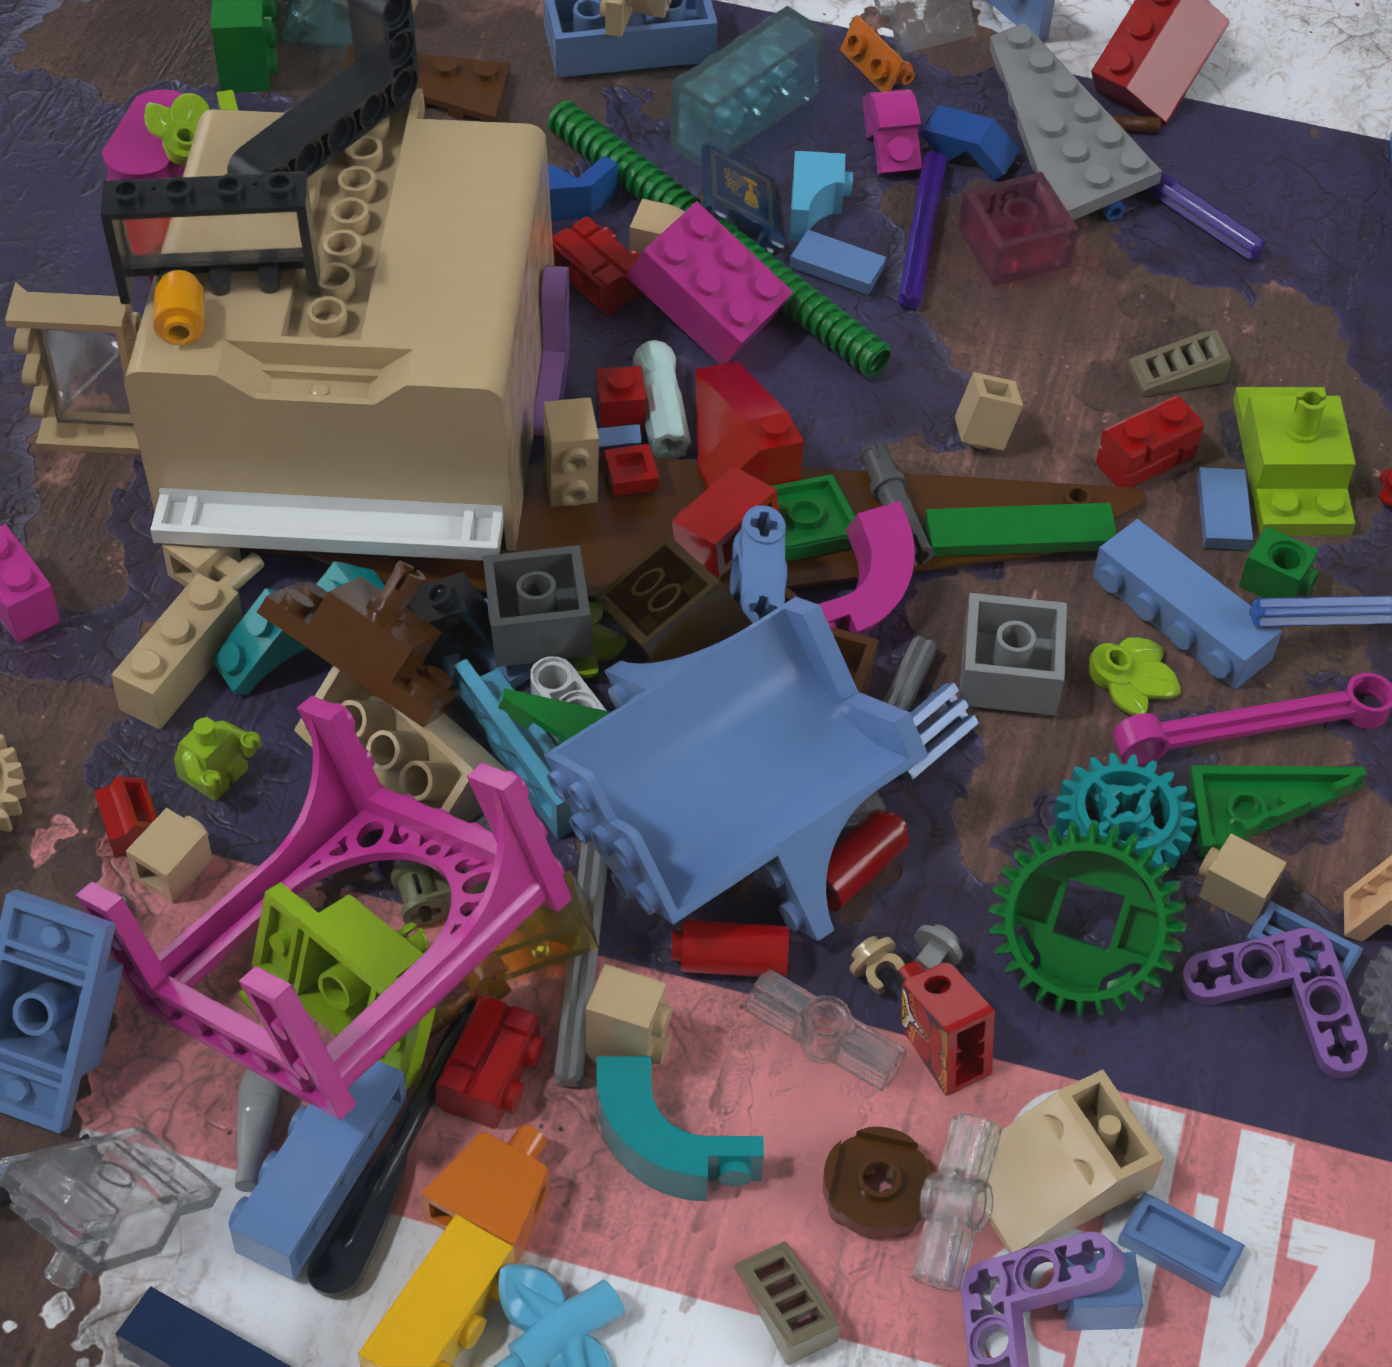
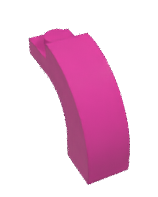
M901 501L858 513L845 529L858 563V583L854 592L818 604L821 606L830 627L867 636L888 616L902 599L912 577L915 549L912 529Z

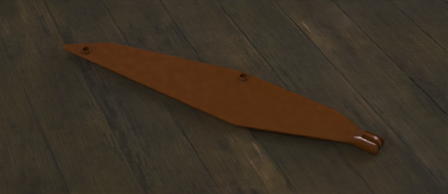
M599 454L598 502L551 507L544 464L530 466L527 472L516 551L506 550L503 528L499 554L580 545L588 598L596 599L595 597L668 535L674 539L672 520L680 510L688 507L707 490L697 471V460L654 458L659 475V490L613 497L603 463L604 455ZM801 468L800 480L833 474L855 515L882 506L881 502L873 498L870 491L872 481L867 471ZM903 473L907 481V495L926 537L924 521L926 509L1111 503L1113 517L1116 520L1142 506L1145 501V494L1140 489L1132 487ZM240 548L242 553L247 554L253 552L258 555L307 556L328 565H332L334 561L371 569L375 571L384 585L395 570V565L398 561L412 565L414 567L410 573L412 575L417 570L422 572L426 578L423 584L464 572L478 592H487L483 560ZM853 549L788 561L786 586L790 589L858 580L859 569ZM1054 552L933 557L924 565H922L918 553H916L915 558L918 566L913 567V572L1044 556ZM731 568L720 578L715 576L729 593Z

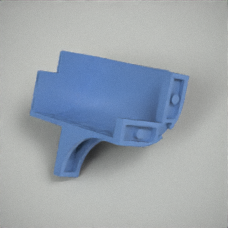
M794 597L735 635L700 651L655 663L637 664L619 661L606 669L605 673L612 685L608 689V694L617 709L545 753L544 757L552 771L547 774L550 786L562 801L567 800L574 814L569 818V823L574 833L583 844L592 843L613 872L611 877L620 894L628 901L635 897L649 915L656 913L674 925L759 869L766 883L777 891L782 902L778 906V911L785 924L793 932L799 930L816 941L833 932L834 927L827 907L826 878L831 853L842 828L859 805L870 795L929 755L910 712L858 692L821 606L799 597Z

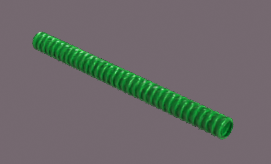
M570 100L562 101L550 113L547 127L551 133L557 135L560 140L566 142L569 147L574 148L578 154L583 155L593 165L603 156L617 162V182L619 186L627 189V192L635 196L640 202L642 199L669 204L683 211H686L696 201L703 206V202L698 197L692 195L689 190L683 188L681 184L674 181L663 170L657 168L655 164L647 161L646 157L638 154L634 148L629 147L626 142L620 140L608 128L603 127L600 122L594 120L582 108L577 107L574 102ZM718 219L734 237L793 291V294L780 309L783 310L786 316L792 317L795 323L802 325L803 329L811 332L812 336L816 339H821L822 344L831 347L834 353L840 355L844 361L850 362L851 366L860 370L861 374L865 377L876 375L886 366L891 355V346L887 342L881 341L878 335L872 334L870 329L861 325V322L854 318L852 319L848 312L842 311L839 305L833 304L831 299L822 295V292L813 289L810 283L804 281L801 276L794 274L792 269L785 267L784 263L775 259L762 246L756 245L754 240L747 238L745 233L738 231L736 226L728 223V220Z

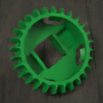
M1072 820L1068 825V836L1062 837L1059 830L1052 825L1048 828L1049 843L1045 844L1034 834L1029 838V844L1034 853L1030 855L1019 848L1013 852V857L1020 865L1019 869L1004 864L1000 870L1001 874L1011 883L1010 885L995 884L992 889L994 894L1005 899L1004 903L991 904L989 907V914L1003 917L1002 922L990 927V934L1005 935L1006 938L1005 941L996 947L995 954H1012L1013 958L1006 966L1005 972L1010 974L1022 969L1025 974L1018 986L1020 990L1029 987L1033 982L1040 986L1036 996L1037 1003H1041L1049 993L1057 995L1055 1000V1010L1057 1012L1063 1009L1068 999L1075 1001L1077 1016H1082L1087 1002H1094L1098 1016L1104 1015L1107 1000L1113 999L1118 1010L1123 1011L1126 1008V993L1130 992L1138 1002H1142L1145 999V992L1142 986L1144 981L1155 989L1161 986L1162 981L1155 972L1156 968L1169 973L1172 972L1175 964L1164 955L1165 952L1181 953L1183 944L1170 937L1171 933H1184L1187 928V923L1178 919H1172V914L1180 913L1186 909L1185 901L1170 900L1169 895L1179 890L1181 886L1180 881H1167L1164 883L1162 877L1170 869V863L1164 862L1154 867L1150 861L1157 848L1152 845L1142 853L1137 851L1135 848L1139 834L1136 832L1124 843L1118 840L1119 825L1117 824L1112 826L1107 836L1099 835L1100 829L1097 820H1092L1087 834H1081L1078 824L1075 820ZM1072 852L1070 855L1061 857L1047 866H1040L1061 854ZM1139 876L1144 880V882L1148 886L1155 903L1150 899L1148 891L1143 882L1141 881V879L1139 878ZM1070 879L1124 896L1125 899L1109 948L1054 931ZM1018 924L1028 931L1034 946L1040 953L1041 960L1036 969L1030 964L1034 960V956L1028 949L1023 935L1016 937L1015 929ZM1129 964H1141L1140 970L1135 975L1132 971H1129L1125 975L1107 982V989L1101 990V982L1105 976L1115 973Z

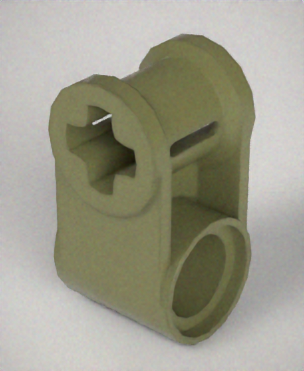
M408 860L393 869L390 879L393 887L400 891L404 905L401 909V916L405 924L412 922L420 928L448 918L451 907V889L449 882L443 875L427 865ZM417 874L418 878L413 880V875ZM484 881L476 884L467 891V894L484 892L488 882ZM425 906L426 910L421 911L420 907Z

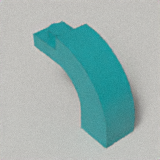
M597 1056L596 1104L599 1126L612 1154L636 1179L661 1193L692 1201H706L708 1181H719L727 1186H742L750 1181H761L764 1160L763 1136H704L685 1132L672 1125L660 1113L655 1104L651 1086V1056Z

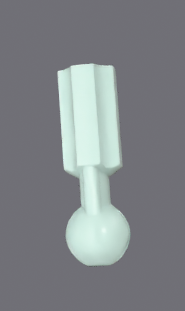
M652 340L636 349L632 366H641L646 394L645 427L652 454L656 458L676 459L686 455V449L691 444L682 394L678 388L675 372L677 359L670 346L664 342Z

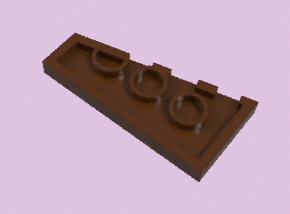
M349 45L341 71L355 62L353 45ZM417 52L419 69L417 89H423L425 109L429 104L448 109V116L464 120L468 115L482 119V122H498L510 79V63Z

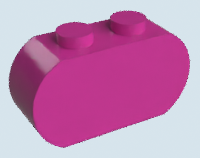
M153 90L135 97L102 151L103 161L108 172L107 181L183 177L186 166L178 165L166 156L162 140L147 130L144 113L145 107L149 102L172 107L174 100L184 93L174 90Z

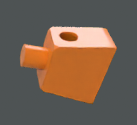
M527 1124L519 1126L508 1144L488 1133L478 1134L421 1194L424 1219L445 1230L457 1214L513 1246L515 1264H518L550 1190L549 1168L537 1160L548 1144L546 1137L539 1130Z

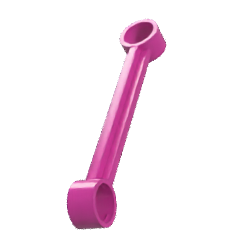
M1360 673L1351 678L1346 690L1165 722H1160L1154 714L1142 713L1120 722L1114 728L1112 738L1122 762L1127 764L1131 754H1134L1140 767L1147 765L1152 760L1157 761L1171 749L1343 719L1360 728L1374 729L1386 722L1392 710V684L1381 675ZM1366 694L1372 696L1379 701L1382 707H1368L1360 703L1354 695Z

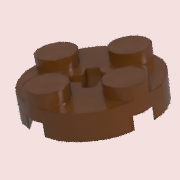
M876 1126L858 1130L856 1136L848 1138L842 1144L839 1141L831 1149L826 1159L822 1181L823 1195L828 1204V1213L831 1219L839 1225L846 1226L855 1233L873 1238H888L892 1236L902 1238L913 1232L916 1224L928 1212L935 1189L934 1168L930 1160L927 1163L925 1156L917 1149L918 1143L901 1131ZM875 1172H882L886 1174V1182L894 1186L891 1189H884L883 1192H876L871 1190V1186L864 1183L863 1178L873 1179Z

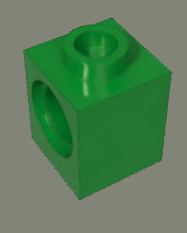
M1267 526L1246 559L1238 587L1262 598L1298 597L1300 594L1308 597L1319 576V571L1313 569L1319 550Z

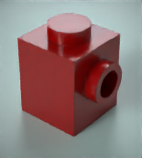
M641 366L596 369V412L599 428L640 424L641 437L646 436V394Z

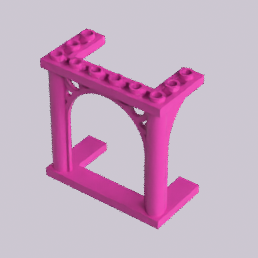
M310 696L297 707V710L312 738V776L305 803L292 830L267 860L156 956L123 897L94 882H90L75 896L85 913L116 923L110 955L114 961L124 964L122 975L145 1012L341 1120L356 1106L348 1090L351 1085L541 905L559 912L572 899V896L563 878L565 875L564 868L553 856L546 840L547 830L541 820L535 815L527 797L529 789L519 775L513 771H503L485 763H480L467 775L468 781L492 831L489 832L476 822H465L453 817L442 808L434 809L418 802L409 794L401 795L385 788L379 782L373 770L375 762L372 755L361 745L354 730L356 722L352 714L339 703L332 704ZM373 831L382 835L376 844L370 847L361 846L363 838L369 832ZM381 860L418 862L435 869L449 882L451 889L450 912L435 942L419 960L327 1046L322 1042L292 984L257 966L241 978L239 983L263 1026L193 989L258 931L264 893L280 882L298 895L311 885L336 872L359 864ZM484 881L488 882L484 892L467 894V891L476 884ZM469 910H473L469 916H464Z

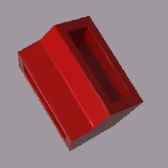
M116 776L110 786L94 790L114 858L126 855V850L157 818L145 779Z

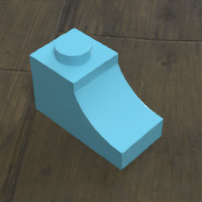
M795 151L789 241H801L807 230H810L823 217L831 214H842L843 197H851L853 172L845 171L846 154Z

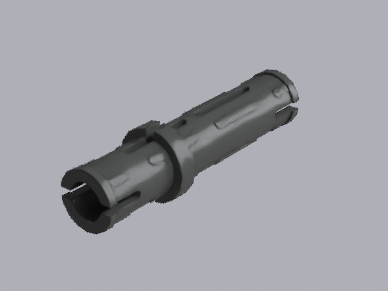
M875 442L879 453L878 456L875 455L872 445L868 444L861 450L859 457L872 481L870 491L873 498L881 502L882 506L901 501L912 529L915 554L918 553L921 563L924 565L933 558L934 550L927 540L907 495V481L904 474L896 470L889 454V449L884 442ZM914 557V567H916L918 562Z

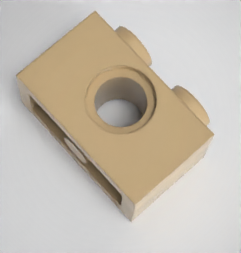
M591 397L544 401V469L551 507L597 503L599 436Z

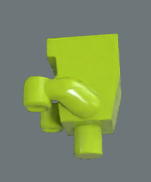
M206 716L205 718L198 719L194 723V729L179 742L174 757V764L178 778L216 802L230 788L229 781L235 783L249 769L248 761L242 757L241 750L245 757L250 758L262 747L258 733L246 732L224 720L214 722Z

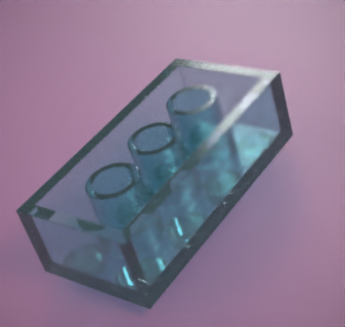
M787 5L774 15L765 18L760 24L745 34L738 36L733 42L715 54L709 55L703 62L688 72L679 75L672 82L670 147L702 168L701 148L705 143L729 155L818 94L824 29Z

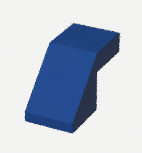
M942 105L933 110L918 132L936 154L942 152L946 156V162L968 151L993 181L1006 174L1021 150L995 119Z
M603 156L579 178L550 164L548 166L551 221L579 219L586 216L589 218L593 217L617 195L618 163Z

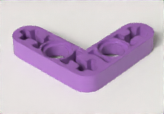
M545 265L542 284L543 354L533 422L534 436L544 437V401L563 400L570 346L569 267Z
M1299 928L1202 952L1192 956L1185 963L1181 977L1182 990L1189 1000L1202 1006L1215 1005L1291 986L1320 1069L1330 1077L1348 1079L1355 1076L1363 1067L1368 1053L1367 1042L1333 945L1328 936L1320 930ZM1301 944H1307L1310 951H1320L1315 960V970L1318 977L1310 981L1308 980L1311 970L1305 957H1295L1299 952ZM1256 954L1265 957L1271 964L1272 972L1263 979L1249 977L1242 969L1241 962L1245 957ZM1226 961L1232 962V976L1237 983L1236 985L1230 984V975L1216 978L1211 990H1206L1201 982L1193 983L1197 978L1199 969H1206L1209 976H1216L1225 973ZM1321 990L1331 992L1337 997L1340 1008L1332 1015L1318 1014L1312 1009L1309 997L1314 992ZM1342 1022H1346L1347 1026L1342 1025L1338 1032L1341 1045L1344 1049H1354L1346 1064L1342 1063L1339 1056L1330 1057L1328 1054L1334 1046V1037L1331 1029ZM1319 1029H1327L1323 1033H1320Z
M1094 1231L1084 1232L983 1260L973 1265L966 1272L961 1288L969 1367H1029L1023 1312L1098 1293L1113 1287L1120 1280L1124 1272L1125 1259L1122 1251L1105 1235ZM1099 1251L1105 1258L1099 1259L1096 1262V1271L1091 1272L1084 1265L1092 1263L1094 1261V1252ZM1066 1259L1071 1261L1076 1266L1069 1267ZM1042 1263H1053L1054 1276L1051 1282L1042 1289H1032L1030 1281L1033 1270ZM994 1279L999 1283V1287L991 1290V1302H989L982 1296V1293L990 1290V1281ZM993 1308L1000 1312L1002 1315L994 1314ZM998 1330H1006L1008 1345L1005 1351L995 1358H987L985 1353L987 1339Z

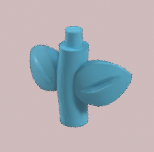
M509 1264L500 1269L498 1289L501 1306L510 1324L521 1329L524 1333L508 1345L510 1355L493 1367H612L609 1352L597 1338L588 1335L626 1313L618 1294L606 1280L602 1279L583 1292L566 1299L557 1278L545 1269L528 1264Z

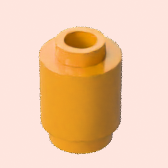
M174 270L166 273L154 289L153 328L157 336L168 343L177 345L192 343L201 337L205 328L204 289L193 274L183 270Z

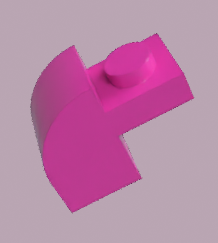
M903 89L867 93L862 98L866 138L874 139L878 175L920 171L922 163L917 127L921 124L917 101L912 90Z

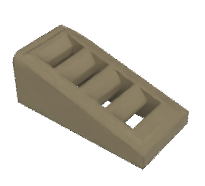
M1212 330L1130 358L1127 366L1142 397L1224 383L1230 368L1231 357L1218 331ZM1169 366H1174L1176 371L1171 372ZM1156 368L1160 377L1153 378L1150 369Z
M786 1241L735 1263V1270L786 1365L838 1342L839 1323ZM778 1261L781 1262L784 1270L762 1280H759L755 1274L756 1271ZM791 1280L794 1287L770 1297L766 1291ZM801 1298L802 1305L781 1314L778 1307ZM810 1315L813 1322L792 1331L789 1324Z

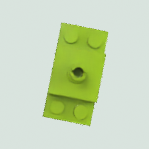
M1236 387L1233 403L1260 536L1267 526L1287 536H1352L1356 523L1348 486L1356 462L1340 396H1326L1325 387Z
M280 882L264 893L251 966L253 968L257 966L292 984L306 1012L337 1036L419 960L429 948V942L422 928H419L409 936V933L416 929L417 924L409 922L396 932L350 894L318 913L305 899L298 897ZM435 1007L378 1060L404 1072L406 1090L419 1080L436 1011Z

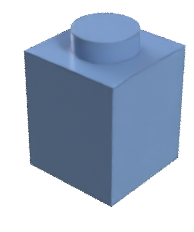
M1122 1252L1125 1259L1124 1272L1120 1280L1113 1287L1105 1291L1054 1304L1056 1310H1064L1066 1331L1135 1328L1143 1308L1135 1252ZM1094 1253V1261L1084 1266L1091 1272L1096 1271V1262L1099 1259L1105 1258L1102 1253ZM1066 1259L1069 1267L1076 1266L1071 1261Z

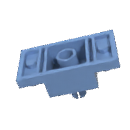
M18 889L6 894L0 919V1113L60 1134L70 1127L81 1077L101 1065L124 964L108 959L116 923Z

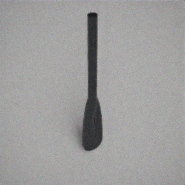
M474 999L461 1009L459 1017L449 1024L388 1145L376 1156L359 1178L308 1264L307 1277L317 1293L326 1297H340L353 1291L361 1282L395 1205L405 1173L408 1152L436 1099L435 1085L476 1004Z

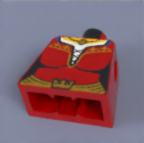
M912 961L902 966L894 977L895 983L902 991V1028L943 1093L948 1096L991 1075L995 1010L951 963L943 962L928 970H925L918 961Z

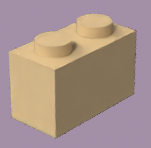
M604 964L585 1008L586 1062L596 1065L597 1056H651V1069L654 1063L662 1065L667 1056L672 1038L671 1034L666 1033L673 1012V1007L666 1005L667 983Z

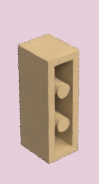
M197 573L111 674L119 710L161 730L214 666L211 660L243 618L239 593Z

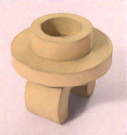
M872 936L854 949L851 954L854 961L849 970L855 978L866 975L871 990L881 995L885 992L881 980L877 978L878 971L882 968L890 967L897 973L905 964L898 955L893 953L896 944L890 937L879 940L876 936Z

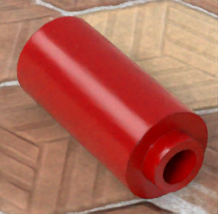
M875 809L834 845L826 878V898L829 911H839L909 847L908 828L899 815L892 811L886 812L881 809Z
M684 919L683 930L673 929L671 961L681 962V972L786 979L789 926Z

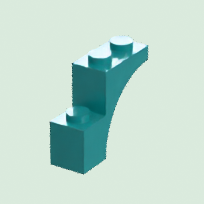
M337 561L332 563L316 584L328 592L358 577H362L381 591L385 586L374 570ZM264 589L211 659L233 693L248 695L274 668L295 654L307 649L303 644L256 613L265 597L278 590Z

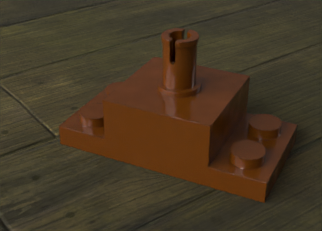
M397 562L395 570L382 591L362 577H358L328 592L314 583H303L300 581L267 595L256 612L423 728L452 709L462 694V691L452 685L453 680L447 673L434 666L425 667L422 665L442 632L406 608L426 578L419 570L414 575L410 574L414 567L405 562Z

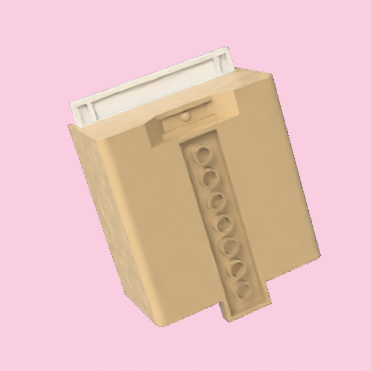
M416 89L414 95L406 104L307 179L318 256H320L319 295L309 296L305 269L281 270L280 289L272 294L261 291L258 278L259 271L232 272L231 290L224 296L212 294L209 273L193 274L205 292V328L201 337L196 341L177 345L162 340L154 331V289L159 282L160 275L154 276L124 379V387L155 511L150 529L153 543L483 560V556L500 553L504 528L506 550L516 551L534 433V408L543 354V274L545 265L554 266L547 140L542 129L535 125L524 123L423 119L425 113L423 89ZM236 110L205 111L199 118L183 177L226 175L229 160L234 152L285 113ZM297 213L171 218L161 252L302 246Z

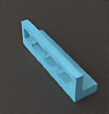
M467 659L455 664V687L462 691L457 700L460 707L507 770L519 775L529 789L527 797L556 839L558 840L572 833L573 829L569 823V818L574 814L567 800L562 801L555 794L547 779V774L552 771L544 754L555 748V744L546 732L535 723H532L527 729L512 720L504 710L498 709L503 689L514 690L498 669L479 676Z

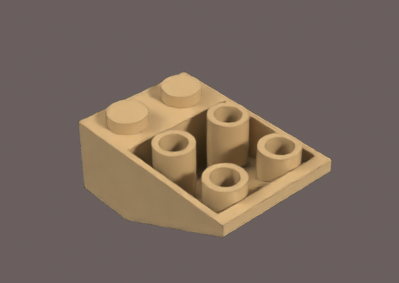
M1102 1069L1049 1096L957 1161L954 1168L1007 1251L1012 1253L1044 1244L1141 1195L1143 1191L1147 1192L1153 1189L1165 1158Z

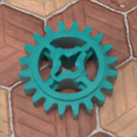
M1110 753L1107 766H1103L1099 760L1092 757L1090 758L1087 771L1076 766L1073 768L1071 780L1064 779L1062 781L1053 811L1057 815L1054 826L1059 832L1064 833L1063 837L1068 836L1067 832L1070 821L1075 820L1080 828V833L1087 834L1092 822L1086 811V806L1089 804L1096 809L1095 816L1099 820V835L1107 836L1112 826L1117 824L1119 825L1118 840L1125 843L1136 832L1139 834L1135 848L1137 851L1142 853L1145 849L1154 845L1157 849L1150 861L1155 867L1160 863L1169 862L1170 868L1174 869L1177 866L1179 856L1187 854L1192 840L1191 838L1196 827V821L1192 819L1195 803L1184 802L1188 790L1186 786L1171 788L1174 777L1172 771L1161 776L1155 774L1156 761L1152 760L1145 768L1138 766V760L1134 754H1131L1127 764H1120L1118 757L1114 753ZM1152 808L1161 820L1162 830L1154 825L1155 818L1151 814Z

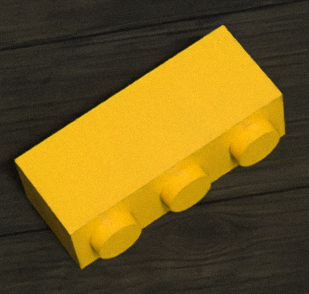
M456 1214L358 1352L360 1367H454L452 1363L463 1347L470 1350L479 1340L487 1321L484 1316L495 1300L500 1303L498 1289L500 1269L509 1264H515L514 1247Z

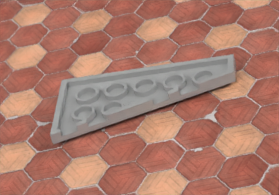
M1025 22L990 36L989 49L1000 80L1004 82L1007 89L1008 103L1011 111L1014 110L1017 117V128L1032 170L1037 173L1043 201H1047L1053 229L1160 183L1162 170Z

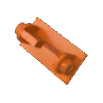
M855 15L840 51L881 92L891 91L894 84H910L915 77L913 65L908 61H904L879 36L878 31L874 27H870L858 15Z

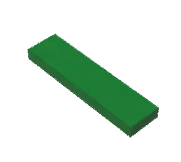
M1111 503L926 509L924 517L927 540L934 550L933 557L1099 551V547L1117 534Z

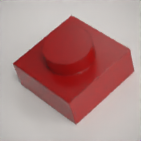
M650 444L604 450L603 463L613 497L659 490V475Z

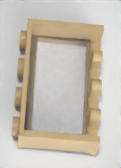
M15 282L5 323L6 327L17 328L14 337V352L27 354L22 371L23 386H34L30 403L31 418H42L36 441L37 450L141 455L124 387V379L141 324L140 313L133 312L132 303L121 304L119 296L27 292Z

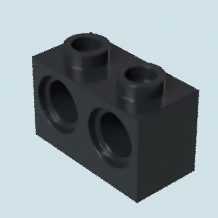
M464 572L420 585L406 607L442 632L423 663L490 643L488 604Z

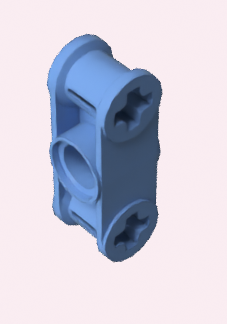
M765 505L755 506L746 512L743 517L741 530L736 534L732 545L733 558L730 575V595L752 623L785 604L787 581L785 520L778 511Z

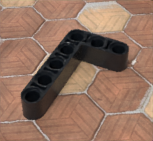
M347 0L355 62L239 147L229 160L227 174L307 172L308 179L380 122L406 104L414 95L419 83L412 1Z

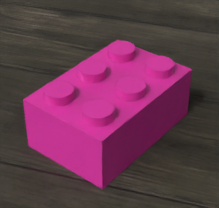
M697 201L642 251L626 276L718 364L728 363L775 317L793 294V291Z

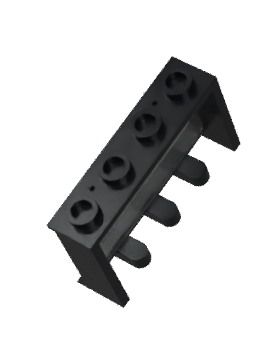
M307 172L226 174L222 176L200 177L177 176L172 178L104 181L100 216L121 304H131L133 277L160 275V281L163 275L174 270H183L191 274L209 273L212 294L224 296L231 290L232 272L259 271L258 278L261 291L266 294H272L280 289L281 270L305 269L309 296L319 295L320 256H318Z

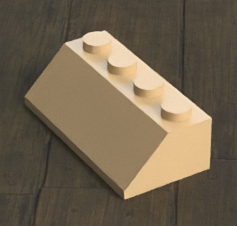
M334 666L314 696L332 704L339 703L352 714L356 722L354 730L361 745L372 755L375 762L373 770L379 782L385 788L401 795L409 794L418 802L434 809L442 808L453 817L469 823L483 812L467 775L480 763L507 771L502 764L445 713L423 728ZM301 718L294 731L313 748L312 738Z

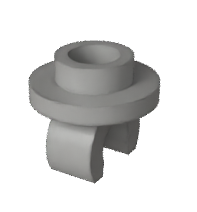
M939 924L934 926L922 925L916 931L914 938L922 950L914 961L920 962L925 970L943 962L957 966L963 958L958 937L947 927Z

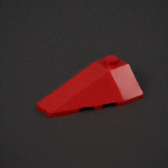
M738 361L696 369L697 471L706 488L713 481L721 478L733 466L770 486L799 481L801 478L804 440L789 413Z

